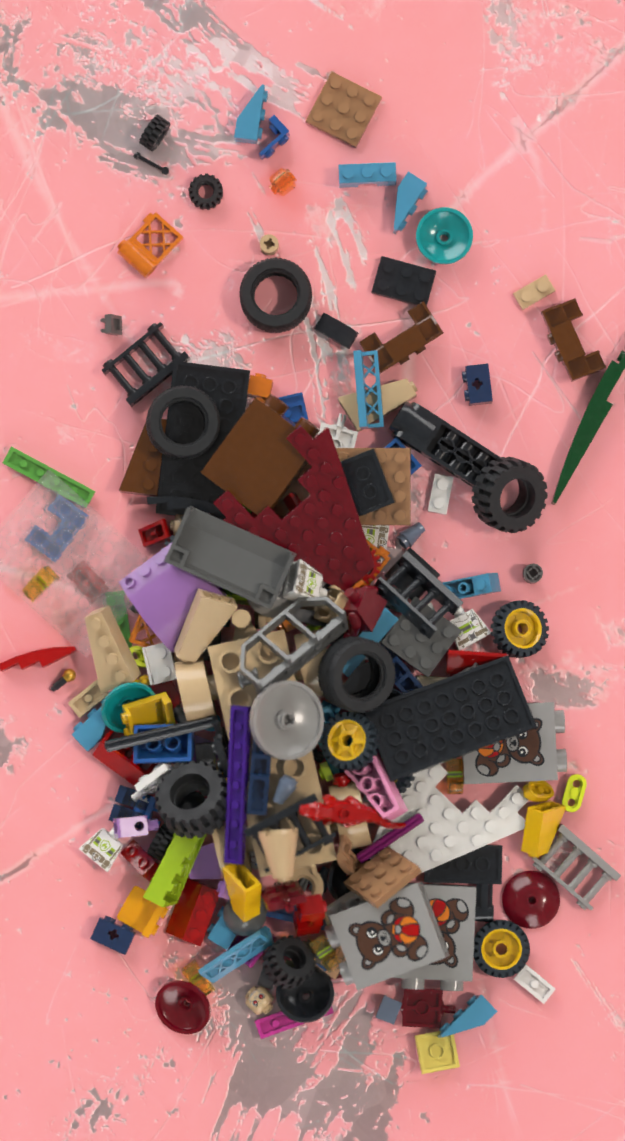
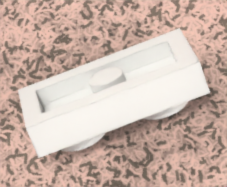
M435 473L428 512L447 514L454 477Z
M525 965L513 978L543 1004L556 990L528 965Z

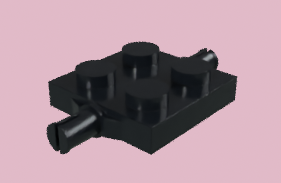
M220 720L212 722L215 730L212 750L219 759L217 761L218 769L223 772L224 778H228L229 740L225 727H221Z

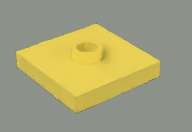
M436 1031L414 1036L421 1074L460 1067L454 1034L438 1038L441 1032Z

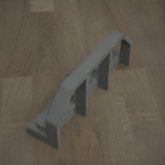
M300 597L241 645L240 672L254 685L256 695L274 682L288 680L348 630L346 612L328 597ZM302 606H327L338 616L331 619L328 625L314 634L293 617L292 614ZM285 620L310 639L304 642L293 654L289 655L285 654L266 637ZM261 641L283 662L275 666L264 678L258 680L246 669L247 651Z

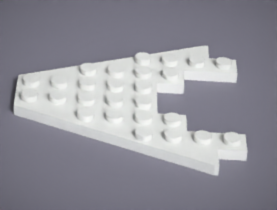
M440 764L413 774L415 780L410 782L412 784L411 787L406 788V792L400 793L408 811L390 821L403 823L416 813H420L424 818V822L388 847L418 865L422 871L421 873L523 830L526 820L518 811L529 801L524 797L523 790L518 785H515L490 812L475 799L462 813L435 787L448 774ZM379 825L373 843L393 829Z

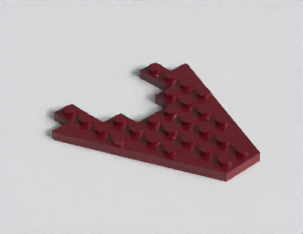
M300 425L286 439L312 466L298 478L301 485L310 493L302 502L282 519L269 505L257 516L253 517L229 490H226L213 503L224 514L225 518L223 521L296 553L294 562L300 559L322 574V581L330 585H336L341 590L346 591L372 570L375 564L329 428H325L313 439Z

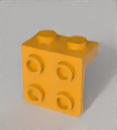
M134 886L118 913L117 919L141 932V935L147 938L151 935L155 936L160 927L157 923L160 917L162 919L165 918L169 908L161 907L143 898L146 890L139 886Z

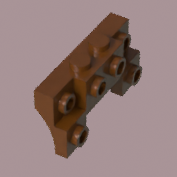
M576 298L541 311V315L548 328L549 334H547V339L550 345L554 344L556 352H554L558 362H562L563 366H565L571 382L606 368L599 350L586 355L571 321L583 316Z
M424 301L407 311L415 325L385 344H382L375 332L359 342L365 352L378 351L380 374L398 362L400 365L410 360L409 355L414 352L418 355L426 350V344L444 334ZM374 355L368 356L372 364H374Z

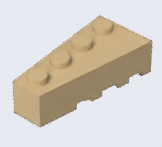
M107 605L92 611L85 617V623L99 688L102 694L122 684L133 682L141 675V672L110 606Z

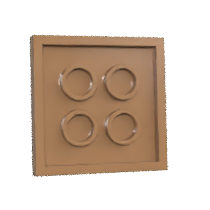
M331 71L306 119V123L357 148L382 96Z
M387 846L373 859L366 862L356 873H353L344 884L349 890L378 909L422 871L418 865Z

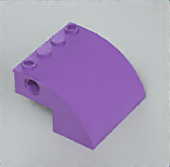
M171 542L119 581V584L147 625L162 643L174 653L175 645L197 590L202 589L224 596L227 595L222 587L164 562L172 544Z

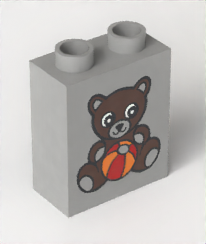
M554 702L528 703L537 728L461 756L463 784L558 780V772H567L566 749H556V733H565L564 710H554Z
M422 882L402 888L378 909L365 902L330 916L332 924L325 926V932L331 947L334 949L341 946L346 961L339 963L341 976L347 986L355 983L357 991L450 956Z
M408 883L403 888L413 885L415 883ZM423 883L450 956L394 978H401V988L424 989L425 980H440V990L463 991L464 981L472 982L476 887Z

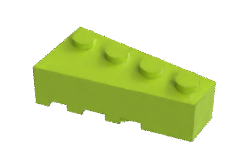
M174 833V838L167 848L143 898L161 907L177 904L207 834L202 838L194 836V839H188L185 835L180 837Z

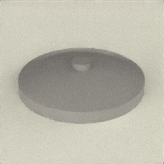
M290 680L274 682L265 687L253 702L250 712L252 736L259 748L273 758L294 760L307 755L317 745L323 732L324 713L322 705L316 694L300 682Z

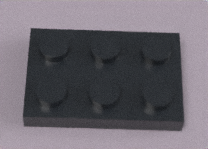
M381 256L371 293L416 306L424 301L427 306L436 270Z
M375 448L341 461L359 517L396 503Z

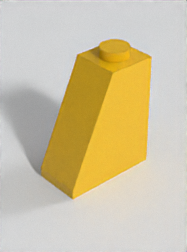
M550 800L528 807L521 851L528 853V856L533 858H539L541 855L547 854L566 806Z
M228 864L224 866L222 871L232 910L245 923L260 914L262 884L244 865Z

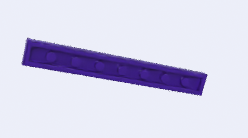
M232 705L230 708L224 863L243 865L245 864L246 834L244 830H246L251 707Z

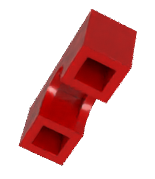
M321 894L306 896V902L296 904L297 911H294L293 915L296 937L320 932V928L323 926V919H325V912H327V904L325 900H322Z

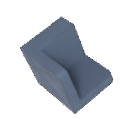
M383 995L376 1018L394 1025L402 1003L389 998L387 995Z

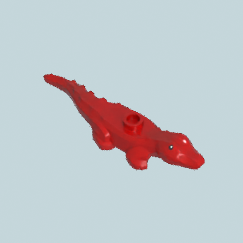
M326 794L322 797L324 804L313 802L299 807V814L314 821L322 820L324 825H330L335 822L342 823L344 827L348 828L363 822H372L391 829H402L406 826V823L391 822L383 818L377 810L364 805L353 796H347L344 800H337L334 796Z

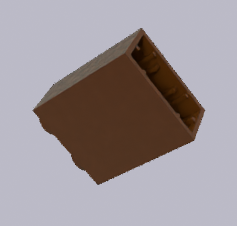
M271 393L266 400H263L261 397H255L201 471L204 476L224 491L229 490L240 503L256 515L268 505L274 510L308 463L286 437L300 425L313 439L320 431L314 424L303 417L297 423L286 417L284 414L289 406Z

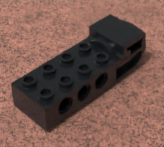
M406 401L388 428L392 431L390 436L393 438L397 437L402 444L425 456L472 488L473 485H476L477 481L475 479L477 475L480 476L482 473L481 469L484 466L488 467V463L492 460L497 461V458H500L497 454L415 402L409 403Z

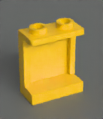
M166 692L122 705L123 713L120 715L123 724L126 725V728L123 729L125 736L134 734V725L175 724L172 702Z

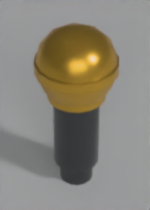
M66 669L62 677L50 687L51 690L55 692L67 682L74 681L76 678L75 671L73 669Z

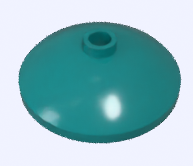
M448 207L436 208L429 211L420 220L416 230L417 246L428 260L437 264H452L461 260L469 252L473 242V229L467 217L460 211ZM445 235L448 239L447 241H442L440 237Z
M139 682L125 683L116 687L106 696L102 703L101 716L104 723L111 730L124 733L123 729L126 728V725L123 724L120 715L123 713L122 705L153 696L155 693L149 686Z

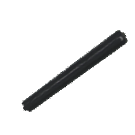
M212 715L105 741V749L107 752L212 728V722L217 721L218 717L217 715Z

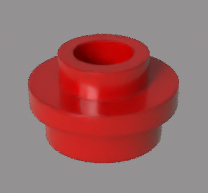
M345 772L333 775L332 784L337 785V787H345L352 779Z

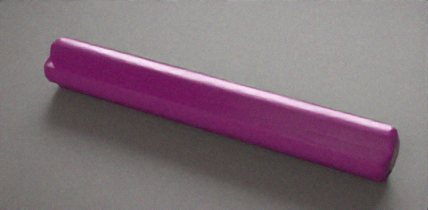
M416 813L403 822L406 823L404 828L391 830L360 851L356 857L361 863H364L423 823L424 818L420 813Z

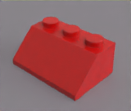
M448 650L446 674H450L451 677L467 667H472L475 662L483 665L505 657L507 654Z
M110 730L99 743L92 756L134 786L139 782V778L152 773L158 763L134 764V746L107 752L105 741L125 736L124 733Z
M188 878L177 904H175L165 932L201 947L219 900L217 889Z

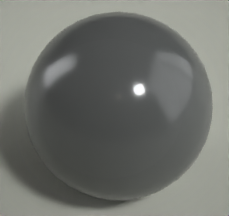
M230 900L226 902L223 910V919L227 928L240 936H250L264 926L267 917L266 907L262 900L260 903V914L245 923L232 910Z

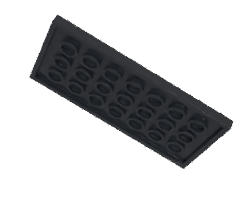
M174 361L171 388L182 385L192 386L209 395L220 414V430L217 439L210 449L196 458L177 460L171 459L164 454L162 455L158 496L190 497L214 502L225 492L204 476L201 471L246 411L251 370ZM178 402L169 406L166 436L179 444H189L199 439L204 429V419L200 410L187 402ZM167 503L156 505V513L176 516L177 514H185L187 509L168 510ZM222 512L208 513L221 520L225 518Z
M508 655L388 699L378 708L364 713L378 730L377 735L380 736V740H377V743L380 744L378 751L391 782L537 728Z

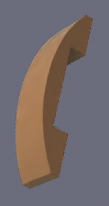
M341 834L337 851V862L341 869L348 876H351L368 861L361 863L351 851L352 842L345 834Z

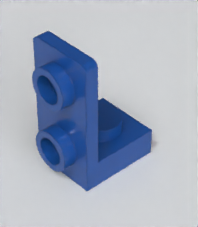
M275 115L269 119V129L275 135L279 134V136L259 153L261 160L265 157L267 159L275 153L274 149L279 144L283 146L289 140L290 131Z

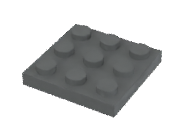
M414 597L410 604L415 607L421 600ZM427 605L420 613L429 620L436 611ZM402 614L381 644L428 678L462 630L442 617L434 625L438 629L429 639L421 634L419 629Z

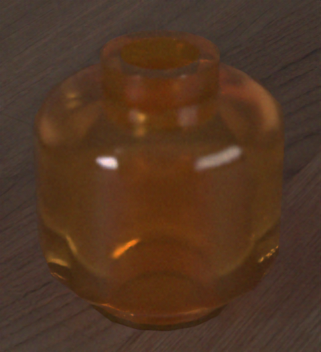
M280 168L269 177L271 184L268 187L275 195L279 193L280 196H285L296 187L295 182L297 179L289 169Z

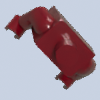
M365 585L362 588H348L344 593V596L348 599L344 606V611L348 617L350 629L345 632L344 637H358L359 632H373L387 601L378 595V588L376 586Z

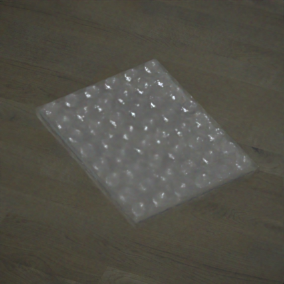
M48 469L0 524V580L67 641L75 646L77 650L85 657H88L92 651L85 617L92 611L109 605L118 623L133 606L119 581L149 560V558L53 471ZM38 576L50 586L47 590L35 580Z

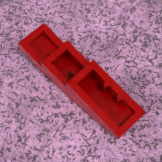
M75 646L35 650L0 663V671L4 672L18 664L22 670H25L38 662L45 668L78 651Z

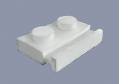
M163 643L142 647L150 685L177 679L173 653Z

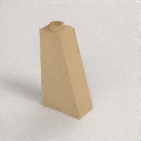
M407 379L381 385L383 417L403 406L406 401L409 402L417 397L416 392L418 389L413 381L409 382ZM357 392L339 397L340 405L357 432L359 433L364 430L359 427ZM371 392L367 396V403L373 407L378 398L377 395ZM374 411L368 416L369 424L379 420V415Z
M202 589L197 590L174 648L176 657L180 661L194 663L197 661L236 611L238 606L235 599Z

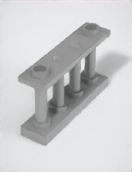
M561 824L557 829L560 832L558 834L559 837L551 845L549 852L540 859L532 857L531 859L534 861L532 865L540 872L545 870L577 898L578 901L576 903L582 909L586 910L588 908L592 910L593 907L589 902L608 880L611 881L613 879L617 881L622 875L566 826ZM569 840L574 845L573 851L553 873L545 864L561 845ZM584 853L589 858L587 860L588 863L571 883L567 885L560 879V876L579 855ZM599 866L603 870L602 877L582 898L574 890L593 868L596 869Z

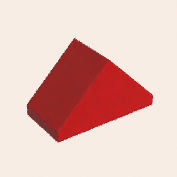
M165 518L138 529L144 548L170 540L171 533Z

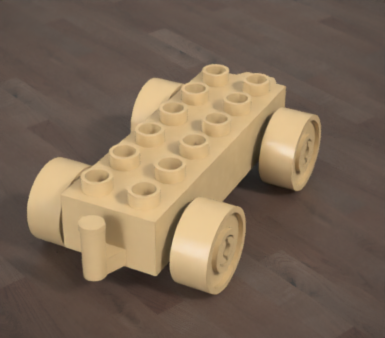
M243 609L235 611L232 615V623L235 625L233 641L208 647L214 674L208 675L203 656H200L195 663L190 661L174 662L186 720L191 721L217 715L214 700L219 699L228 739L231 706H249L252 708L253 702L257 697L254 685H246L241 689L237 672L240 671L241 645L257 633V630L251 623L250 614ZM284 629L270 632L266 635L285 654H290ZM322 629L313 630L311 632L315 634L318 630ZM303 633L294 635L296 649L298 650L304 642L310 640ZM259 641L247 651L246 669L250 671L257 667L259 677L264 678L275 666L283 662L282 659ZM327 648L322 650L288 680H304V684L317 697L324 696L318 683V667ZM250 729V752H249L248 791H249V778H250V768H251V755H252V746H253V736H252V733H251V729ZM312 750L307 755L294 760L271 758L267 816L247 814L248 826H246V829L314 793L318 799L316 802L324 804ZM287 774L298 781L297 788L285 800L283 805H280L273 801L272 798L275 795L280 777ZM350 781L345 787H337V785L328 786L330 795L334 796L337 800H344L347 796H353L362 803L360 791L354 781ZM299 814L297 817L310 842L313 844L322 839L313 820ZM287 817L280 820L281 829L294 828L292 822ZM226 821L222 822L223 826L221 828H216L213 830L214 833H212L223 879L222 868L230 864L224 863ZM335 822L325 825L329 834L338 831L340 836L345 834L352 842L351 849L372 844L367 822L348 828L344 827L342 823ZM267 827V828L263 829L262 831H268V830H273V829H270L269 827ZM246 836L245 864L243 865L252 872L249 852L254 851L260 877L272 875L270 871L266 873L264 870L269 866L256 839H253L252 836L248 838ZM299 836L297 838L296 852L305 848ZM332 842L326 846L322 843L295 857L293 877H289V881L306 878L312 883L311 894H321L322 896L324 891L323 880L317 872L316 864L337 860L334 843Z

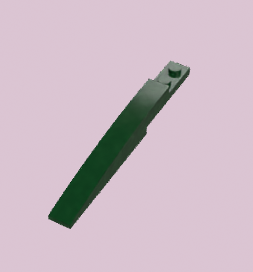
M623 350L617 358L619 364L613 360L610 362L584 412L564 461L551 502L553 505L557 503L613 405L606 400L625 369V351Z

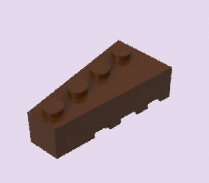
M162 419L161 421L164 433L166 431L167 419ZM146 422L119 488L120 493L151 497L158 496L163 454L151 443L147 434Z

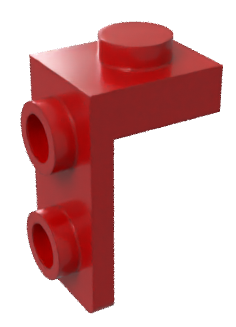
M132 840L121 851V855L145 879L151 882L160 864L147 854L135 840Z

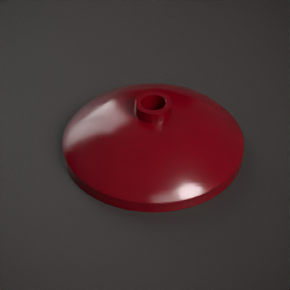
M532 870L523 871L513 876L507 882L502 894V905L507 917L513 923L523 928L535 929L545 926L556 916L560 906V894L554 881L544 873ZM532 896L535 897V903L530 904L528 899Z
M182 980L171 981L165 984L156 995V1012L160 1020L169 1029L180 1034H194L201 1031L209 1022L211 1016L209 1000L196 985Z

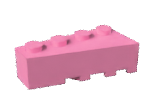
M376 748L378 753L376 756L373 755L372 758L374 760L368 762V766L361 767L362 769L344 770V772L355 782L358 789L365 794L369 802L383 818L394 820L407 812L408 809L395 783L390 781L378 748Z

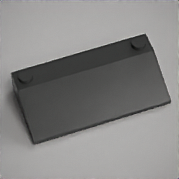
M189 506L186 509L164 562L271 610L297 554L195 507Z

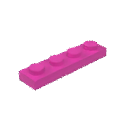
M332 1006L325 1016L334 1013ZM282 1011L255 1020L261 1039L305 1024L289 1019Z

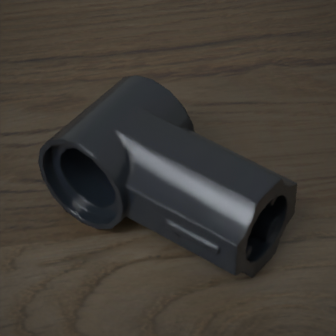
M476 884L475 921L493 922V884Z

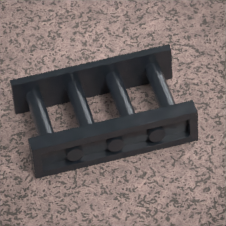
M156 322L147 329L148 332L117 358L114 360L109 359L103 364L102 372L104 375L111 372L128 393L126 401L131 407L172 375L174 361L188 362L191 360L185 351L182 354L177 352L160 330L164 326L161 322L158 324ZM153 336L157 338L171 355L172 362L168 365L162 364L146 344ZM138 348L143 351L157 368L155 376L148 377L131 356ZM125 360L143 381V385L139 389L133 388L116 368L122 361Z
M406 551L397 562L400 567L386 581L380 576L374 586L378 588L380 596L388 600L419 629L421 634L430 639L438 629L434 625L447 612L454 615L464 602ZM404 573H407L414 581L399 594L392 585ZM418 586H422L428 594L414 607L406 598ZM433 599H436L442 607L428 620L420 612Z
M315 793L244 830L247 838L252 836L253 839H256L264 857L265 854L258 832H263L262 830L267 827L273 830L281 829L280 820L286 817L292 822L294 828H298V836L305 847L297 851L295 857L322 843L326 846L334 842L333 837L337 836L335 832L328 833L322 820H313L322 839L312 844L300 823L297 811H299L301 805L318 801ZM269 867L264 869L266 873L270 871Z

